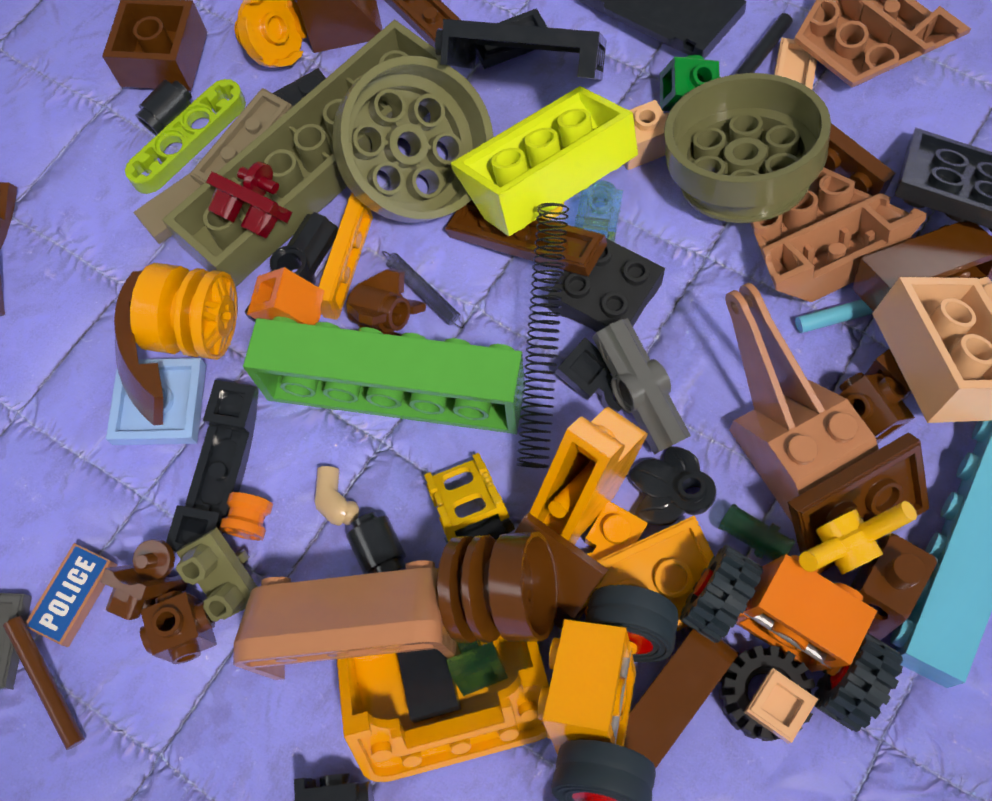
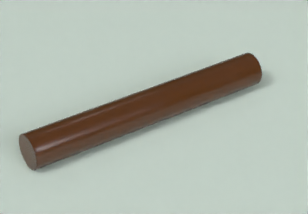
M22 616L7 621L3 624V627L66 750L74 748L82 743L85 738Z

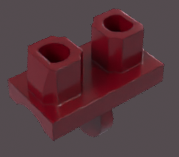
M258 161L249 169L243 166L240 167L237 177L244 180L243 186L211 171L206 183L215 187L216 190L212 196L208 208L209 211L234 223L244 202L250 205L241 227L265 239L274 228L278 219L288 224L293 212L279 206L275 201L264 197L267 192L274 195L279 189V183L272 180L273 170L270 165Z

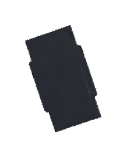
M579 0V2L687 55H700L704 59L744 15L747 2L745 0Z

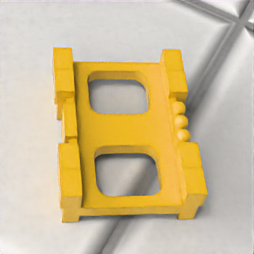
M479 453L472 455L473 460L433 476L431 472L424 474L427 481L426 486L435 507L438 506L439 520L448 542L451 538L456 537L454 531L495 514H498L501 521L509 518L505 504L497 492L490 473ZM470 472L473 476V480L470 483L453 490H447L444 486V482L447 479L461 473ZM476 498L484 500L486 506L481 511L463 518L458 517L455 513V508Z

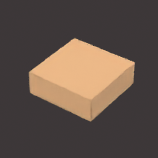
M772 668L744 710V713L789 744L793 742L818 699Z

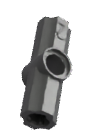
M629 319L618 320L596 332L592 338L613 376L611 387L615 399L624 411L633 414L639 427L648 433L646 440L653 454L655 455L690 437L691 435L669 396L671 383L666 370L657 360L649 358Z

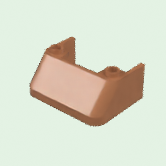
M420 560L405 564L406 570L299 582H291V578L268 577L262 579L261 586L251 590L234 640L233 665L273 680L285 679V665L430 649H437L451 662L461 661L460 643L449 636L443 625L437 590L439 568H435V562Z

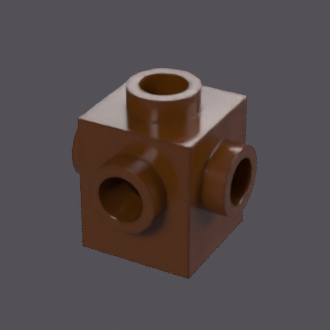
M861 372L848 378L839 386L841 390L839 395L848 399L876 437L877 443L915 418L902 401L905 398L902 389L888 376L885 377L883 374L864 375Z
M172 591L165 593L155 599L156 604L140 610L144 626L140 627L141 641L146 651L150 654L152 653V656L172 662V664H181L199 657L201 651L217 645L212 629L215 627V622L209 618L203 609L204 601L187 592Z

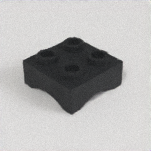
M606 238L607 246L589 277L564 270V275L559 278L564 282L553 286L562 288L563 291L549 292L548 294L561 296V300H548V303L559 304L562 307L548 308V310L558 312L562 317L573 319L595 332L626 318L629 319L633 327L646 305L662 285L665 268Z

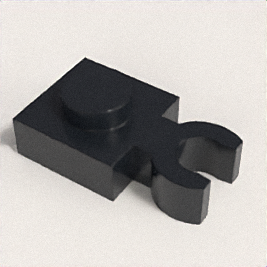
M584 338L555 372L587 401L596 392L601 396V403L604 409L610 407L618 413L622 408L613 399L611 387L613 376L610 375L611 372L598 348L588 339Z

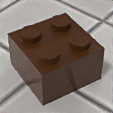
M120 0L102 57L121 87L155 89L163 80H167L171 84L176 80L188 91H191L208 32L193 0Z

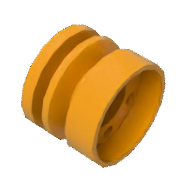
M152 263L146 266L138 276L132 292L130 324L135 342L143 350L176 354L181 351L186 356H199L201 358L218 360L229 348L236 327L238 310L235 283L231 275L224 271L212 270L209 272L205 269L196 268L189 272L187 268L162 263Z

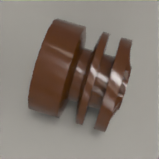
M539 531L502 534L497 541L491 535H480L474 538L472 536H462L450 539L444 547L439 562L437 580L439 609L443 625L449 636L458 643H472L477 640L483 643H490L497 640L500 635L508 642H534L547 639L554 627L558 595L556 568L547 539Z

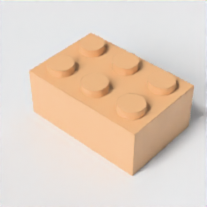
M899 277L872 314L927 423L992 421V302L978 278Z

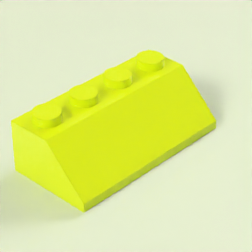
M579 86L451 162L452 170L484 219L506 235L511 236L536 220V217L540 215L537 212L538 205L542 203L561 204L638 155L633 112ZM548 206L540 209L544 211H551L557 208L558 206Z

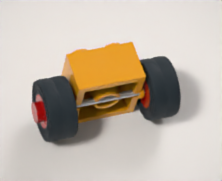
M608 585L595 590L590 597L585 622L564 619L561 637H554L549 652V667L553 669L550 687L543 686L538 701V718L543 721L547 738L551 739L558 755L551 787L552 794L559 801H652V790L656 776L655 766L644 755L624 747L636 677L634 662L662 661L672 654L675 646L678 610L669 599L657 592L631 585Z

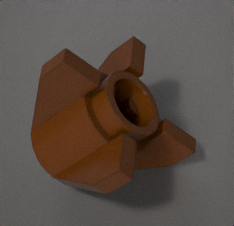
M391 268L354 287L348 295L346 307L349 319L352 323L358 324L360 328L369 327L377 329L383 334L401 336V333L394 332V330L399 331L403 329L409 320L410 314L426 311V303L404 298L401 293H404L405 272Z

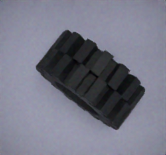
M761 645L753 647L748 651L745 650L736 657L720 679L722 688L719 690V699H723L724 707H722L724 715L730 716L733 721L731 725L736 730H743L746 732L745 736L752 739L760 738L762 741L780 739L744 713L750 702L748 685L755 675L768 674L769 670L774 668L810 694L811 689L816 687L814 679H808L805 671L809 670L803 662L801 664L796 663L793 660L796 655L790 651L782 653L779 651L780 647L771 645L768 648H762ZM812 713L808 715L804 723L810 721L813 715Z

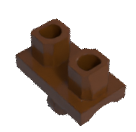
M158 539L144 541L134 552L133 564L105 568L100 582L113 587L106 606L108 612L126 620L137 619L141 614L140 610L156 604L155 599L172 591L186 590L188 583H185L180 575H169L174 567L175 556L168 543Z

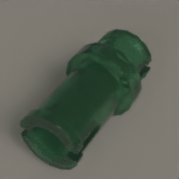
M736 504L731 505L718 529L724 530L755 549L753 554L760 559L766 556L771 560H775L785 554L788 555L796 542L793 538L790 539L780 533L781 527L772 523L769 526L740 509Z

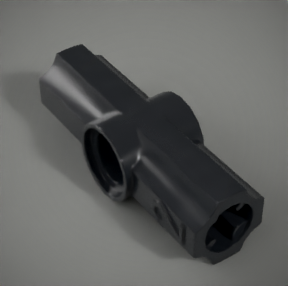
M316 212L307 214L288 245L277 249L270 258L271 271L283 267L290 271L298 269L294 272L295 274L315 285L316 278L314 273L333 245L338 227L329 221L326 216ZM248 306L247 309L245 310V314H246V316H247L249 319H251L252 321L255 322L256 319H254V318H252L251 316L247 315V312H248V309H249V306Z

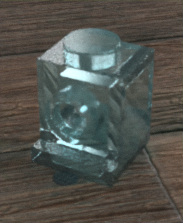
M604 180L596 181L592 186L582 190L575 218V227L604 234L607 239L615 242L621 213L623 190L616 189L611 182Z

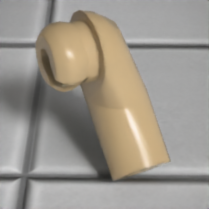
M331 466L318 467L315 490L316 509L331 524L340 526L342 523L351 525L359 516V506L354 501H346L338 492L339 469Z

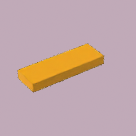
M352 192L318 286L324 290L320 307L321 313L324 318L334 320L340 317L373 219L371 210Z

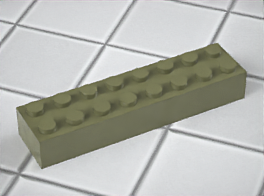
M394 19L216 172L243 186L244 180L237 177L240 167L243 166L249 169L258 161L271 166L273 170L272 180L279 183V189L276 194L273 195L267 192L264 197L275 201L279 206L293 213L288 224L278 219L266 239L241 227L250 205L244 202L234 223L209 211L208 208L216 188L206 182L166 215L162 221L179 246L207 271L217 270L230 274L236 287L295 234L307 214L320 212L347 187L335 160L332 134L337 109L349 88L371 68L391 58L422 56L441 62V56L436 55L433 46ZM379 100L378 107L380 112L385 117L392 118L393 111L390 104L384 100ZM423 105L418 106L419 116L423 119L429 111ZM358 133L357 142L360 148L366 152H371V139L366 134Z

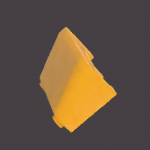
M500 635L497 640L490 643H483L479 640L472 643H460L461 661L451 662L461 710L413 723L410 720L397 653L337 659L344 738L363 775L374 782L394 781L547 738L545 725L538 718V701L543 686L549 687L537 641L508 642Z

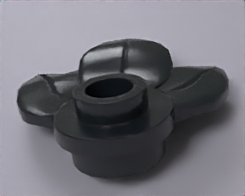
M670 446L665 452L663 461L657 459L643 460L635 464L628 471L633 484L646 495L634 515L650 525H671L685 513L689 515L702 514L713 505L716 499V486L713 479L700 471L698 458L684 448ZM691 487L700 488L695 494L685 492L686 489Z

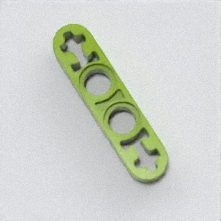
M231 79L215 82L126 164L125 174L136 191L150 194L162 188L240 115L246 105L240 86ZM197 119H209L208 124L203 128H191L193 122ZM175 142L182 143V147L178 152L174 154L164 153L168 145ZM146 172L149 173V175L145 176L142 173Z

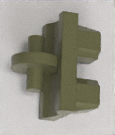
M216 527L197 540L184 545L176 552L181 559L176 566V571L185 583L199 584L207 596L204 600L203 609L212 621L225 620L246 608L251 590L258 586L242 565L249 559L245 549L234 553Z

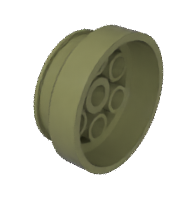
M400 56L374 66L349 88L339 104L334 119L332 134L333 150L343 180L351 192L365 206L377 214L395 221L407 223L430 221L456 212L470 202L472 199L452 170L451 162L494 137L488 111L476 89L458 71L448 65H440V61L432 58ZM379 100H384L390 104L393 111L392 118L385 117L380 112L378 107ZM419 105L425 106L430 112V123L425 122L419 116ZM358 133L366 134L371 139V152H366L360 148L357 142ZM399 137L404 138L410 144V156H405L400 152L397 144ZM437 142H441L446 146L448 150L447 160L442 159L437 153ZM379 170L384 171L390 177L391 187L389 191L381 188L377 182ZM418 174L424 176L428 181L429 190L427 194L421 192L417 187L416 178Z
M743 73L708 81L685 94L668 114L664 128L668 171L680 187L686 201L697 211L708 217L733 223H752L777 217L792 209L805 197L810 185L823 170L828 156L831 130L830 114L819 95L804 84L786 77L764 73Z

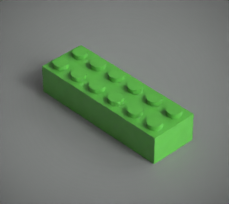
M278 316L274 317L273 320L256 318L243 368L267 401L517 434L524 396L522 391L525 389L523 384L522 351H516L504 344H492L489 347L470 345L467 341L457 338H449L444 342L428 340L416 333H403L401 336L383 334L381 331L369 327H362L357 331L341 329L328 322H317L315 325L301 324L290 318Z

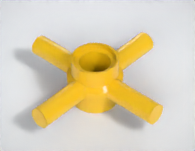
M903 501L865 522L857 509L850 511L816 529L823 543L801 553L799 563L805 571L813 572L835 562L840 573L843 575L883 555L875 540L916 520L917 513L914 507L907 501Z

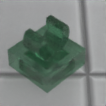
M479 640L472 643L457 642L461 654L447 659L451 677L463 696L508 678L504 663L493 642L481 645Z

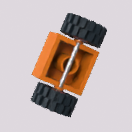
M724 545L718 551L716 557L714 556L711 559L707 569H704L701 578L692 588L693 592L688 596L685 602L686 605L682 608L680 620L714 643L720 642L721 638L728 634L730 627L733 628L737 624L770 646L780 647V652L790 651L796 655L793 660L798 664L803 662L809 671L823 670L822 672L825 673L817 682L816 686L819 689L814 692V696H817L818 699L815 705L817 709L851 731L858 732L861 727L866 728L869 726L871 717L876 719L881 713V705L883 703L887 705L891 697L888 694L891 689H896L899 681L895 677L902 673L903 668L900 665L903 657L898 651L867 633L877 610L862 601V594L854 588L842 583H832L818 574V569L813 572L805 571L801 567L799 556L797 555L789 556L785 554L764 566H760L729 545Z

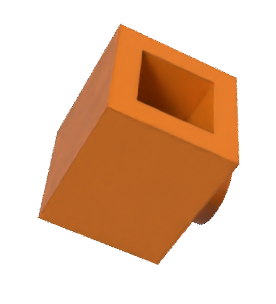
M283 267L257 277L247 315L254 319L273 320L274 317L278 316L287 317L297 323L315 325L321 317L320 307L324 290Z

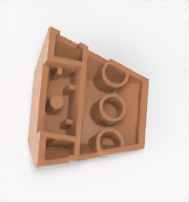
M816 0L798 30L794 42L852 88L969 34L971 28L941 6L931 12L916 0Z
M823 168L819 176L810 185L805 197L796 206L777 217L750 224L776 291L813 302L853 283L862 257L909 239L926 220L927 213L916 208L909 213L891 205V197L882 193L875 196L869 195L854 188L855 181Z

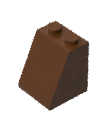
M296 0L313 53L369 42L383 30L376 0Z

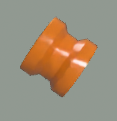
M230 493L227 500V505L230 508L228 516L221 520L219 530L243 539L263 540L266 532L263 526L264 519L271 514L273 503L259 496L247 493Z

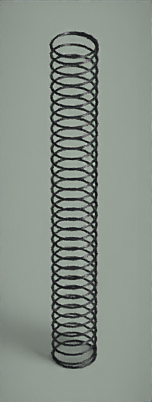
M542 203L537 206V212L540 215L536 217V220L539 222L536 225L538 232L535 233L538 239L534 242L537 248L534 249L536 256L533 258V261L536 264L532 266L536 272L532 274L535 280L531 282V285L534 289L530 291L534 296L530 299V302L534 305L529 307V310L533 313L528 316L532 320V322L528 323V327L532 330L527 332L532 338L526 341L527 344L531 345L526 348V351L531 355L525 357L531 363L524 366L527 370H530L524 373V376L531 380L523 382L526 387L530 388L522 391L523 394L531 397L523 398L522 402L529 405L521 407L522 411L531 414L520 416L521 419L529 421L521 423L520 427L532 431L520 432V436L529 439L518 441L520 445L532 448L517 450L521 454L529 455V457L517 458V461L522 463H517L516 465L522 467L549 468V465L520 459L550 458L549 456L522 452L523 450H550V448L528 445L521 442L551 441L550 439L523 435V433H552L551 431L528 428L522 425H552V422L535 421L523 417L553 416V414L538 413L523 408L554 407L553 405L535 404L524 400L534 398L554 399V397L537 396L525 392L529 390L555 391L554 388L534 387L525 383L534 381L556 382L555 380L536 379L526 376V374L530 373L556 374L554 371H538L526 366L536 364L557 366L556 363L535 362L527 358L532 356L558 357L555 354L533 353L528 351V349H558L557 346L529 343L530 340L534 339L558 341V338L536 337L529 333L533 331L560 332L557 329H537L530 326L532 323L560 324L559 321L535 320L531 318V315L535 314L552 317L561 316L558 312H536L531 309L535 306L545 308L562 307L559 304H537L532 301L534 298L546 300L562 299L561 296L536 295L533 293L537 289L548 292L563 291L559 287H537L533 285L537 281L549 284H562L564 282L556 278L537 279L534 277V274L537 273L550 276L564 275V272L558 270L538 271L535 269L537 265L551 268H562L565 266L560 262H537L535 260L537 257L552 260L565 259V256L562 254L536 253L537 249L553 252H563L566 250L565 247L559 245H537V241L540 240L553 244L567 242L566 239L560 237L539 238L537 236L540 232L554 236L567 234L565 230L554 229L568 226L566 222L557 221L569 218L565 214L569 211V208L560 203ZM561 206L567 208V210L563 212H549L540 208ZM548 214H558V215H564V216H566V217H563V218H555V217H549V216H546V215H548ZM540 216H543V217H545V218L555 219V220H548V221H543V222H541V221H539V217H540ZM556 222V223H563V224H566V225H563V226H555V225H549V224H545V223ZM542 224L554 228L540 230L538 225ZM545 231H561V232H565V233H562V234H554V233H548V232H545ZM544 239H560V240H564V241H562V242H554V241H548V240H544ZM545 247H558V248H563V249H562V250H553V249H547V248H545ZM546 255L561 256L562 258L546 257ZM546 264H559L562 266H552ZM545 272H557L561 274H551ZM544 280H553V281H560V282H550V281H544Z

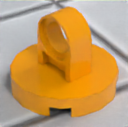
M243 0L238 10V18L234 25L236 38L247 54L259 65L271 69L289 66L302 56L303 51H300V48L302 46V39L307 38V32L295 0Z

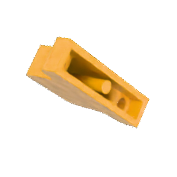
M610 407L603 409L591 422L583 416L579 417L567 428L529 513L575 545L580 536L599 516L607 502H611L615 497L648 433Z

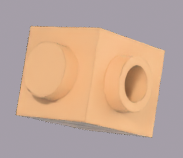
M656 99L629 110L633 112L638 155L624 164L627 170L666 155L664 128L669 113L662 111Z

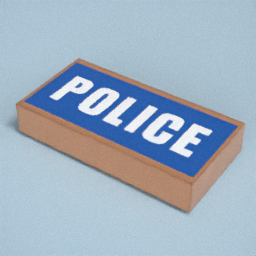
M74 543L25 622L27 628L62 646L69 647L106 585L100 582L105 568L116 567L117 564Z

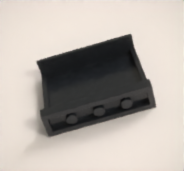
M443 19V29H437L435 52L437 56H441L440 65L475 69L477 45L580 53L577 77L603 80L607 40L597 31Z

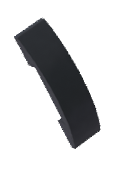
M221 380L214 381L203 421L209 426L185 506L177 505L166 543L171 546L175 553L184 545L197 540L216 527L219 530L221 520L228 516L230 508L227 505L229 494L240 491L251 449L259 389L256 386Z

